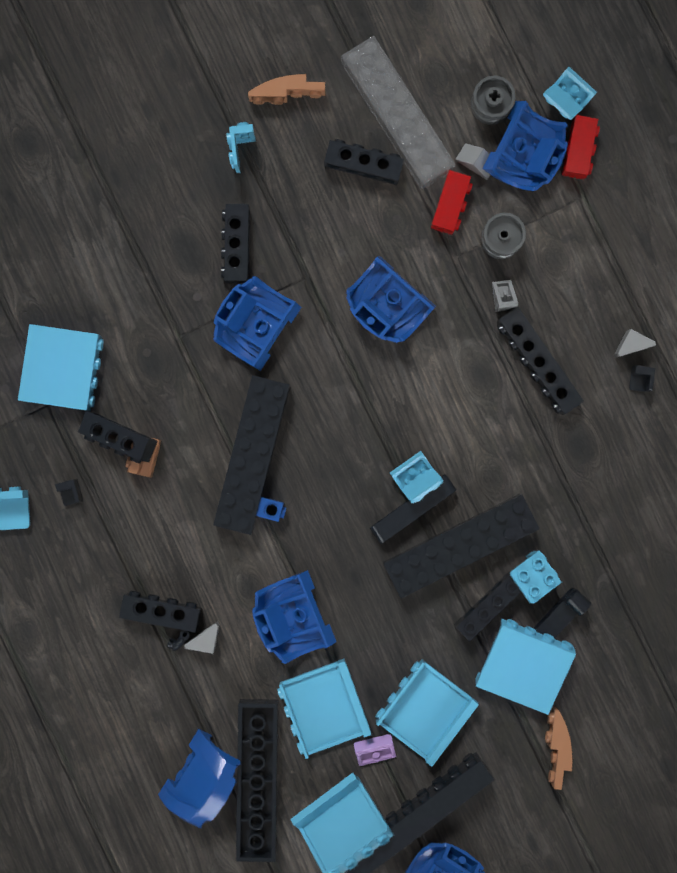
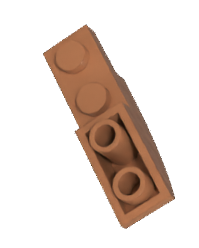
M306 74L283 76L256 86L248 92L249 101L254 104L272 102L274 105H281L283 102H287V95H291L294 98H300L302 95L320 98L325 96V82H307Z
M552 706L551 712L547 716V722L550 723L549 731H546L545 742L550 749H555L551 752L553 767L549 771L548 781L551 782L554 789L562 790L564 770L572 771V747L565 721L559 710Z

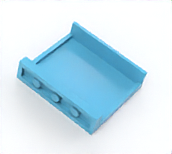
M29 324L18 400L91 411V407L93 408L95 404L93 391L94 388H97L98 384L96 371L100 369L101 365L99 351H102L104 340L101 339L102 336L94 333Z
M501 619V627L484 666L475 678L476 687L548 715L575 658V648L567 641L555 640L549 634L544 633L543 635L531 627H522L511 619Z
M345 658L280 682V688L277 691L280 699H284L286 703L284 707L287 718L291 717L293 723L290 725L293 735H297L299 739L297 746L300 754H304L305 759L310 754L362 735L364 737L371 735L368 721Z
M421 659L420 662L416 661L410 669L412 673L408 678L404 677L398 685L400 689L397 693L393 692L387 700L388 705L384 709L381 708L375 717L377 718L376 724L378 726L381 725L423 757L426 763L433 766L479 704L465 691Z
M351 773L291 818L293 825L300 830L322 873H344L347 870L353 869L358 864L357 862L369 857L377 847L386 844L394 835L362 781L354 773Z

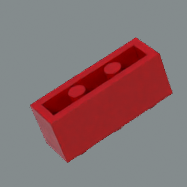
M576 115L573 118L562 176L584 180L588 174H591L593 163H590L591 156H594L596 151L594 140L595 137H598L600 126H597L598 119Z
M449 170L433 218L432 229L450 235L453 234L454 230L458 231L461 219H458L460 212L464 213L467 204L464 198L466 194H470L473 185L469 183L471 176Z

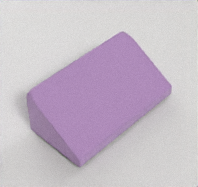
M391 734L354 743L359 766L396 757Z

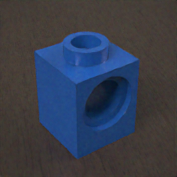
M261 497L256 516L279 522L280 518L284 519L286 507H283L284 502ZM273 504L277 507L275 515L268 514V505Z

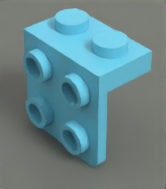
M568 67L559 79L543 93V96L550 105H554L564 118L572 120L584 109L597 92Z
M241 122L237 126L229 127L230 133H226L229 149L232 150V152H229V160L232 169H235L236 173H240L237 144L256 142L253 125L248 122Z
M421 451L390 472L392 478L411 503L422 500L426 494L436 490L443 483V479L432 468Z
M9 487V491L2 492V488H0V530L29 528L28 490H21V487Z
M540 550L529 553L526 556L527 559L510 572V576L529 603L537 602L561 583L558 574L549 565L545 555Z

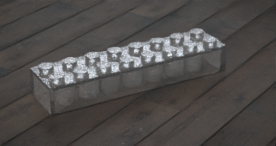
M375 36L370 37L341 56V64L398 154L404 159L405 165L421 190L447 175L449 170L453 171L456 166L455 162Z

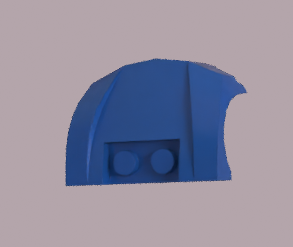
M516 101L508 116V119L511 120L496 152H490L482 169L508 185L523 190L536 191L553 179L562 164L568 143L565 142L567 123L546 119L535 113L526 101Z
M378 256L364 274L347 289L346 298L352 314L365 329L383 340L396 343L402 342L417 329L434 310L436 305L413 288L381 256Z
M254 276L242 285H236L223 300L214 319L215 330L213 339L220 346L261 371L271 356L268 354V351L287 322L292 323L302 307L294 300L283 296Z
M308 570L271 584L255 593V607L252 612L257 632L266 649L270 653L273 652L282 660L283 664L308 652L330 647L337 642L330 624L325 625L311 592L315 587Z
M200 729L197 730L189 744L193 752L188 755L186 763L182 770L177 773L175 781L168 778L158 794L163 804L171 812L198 828H201L206 820L212 821L223 807L236 782L235 778H233L236 767L241 764L240 760L230 756L214 745L210 740L211 734Z
M430 843L420 850L405 871V873L485 872L480 862L469 853L448 843Z

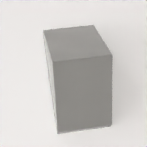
M465 143L455 161L488 180L490 174L482 168L489 153L484 148Z
M511 280L492 282L495 312L514 310L518 307V300Z
M629 329L624 334L614 356L617 358L655 346L656 343L648 337Z
M217 621L192 638L184 647L190 650L213 654L216 648L219 622Z

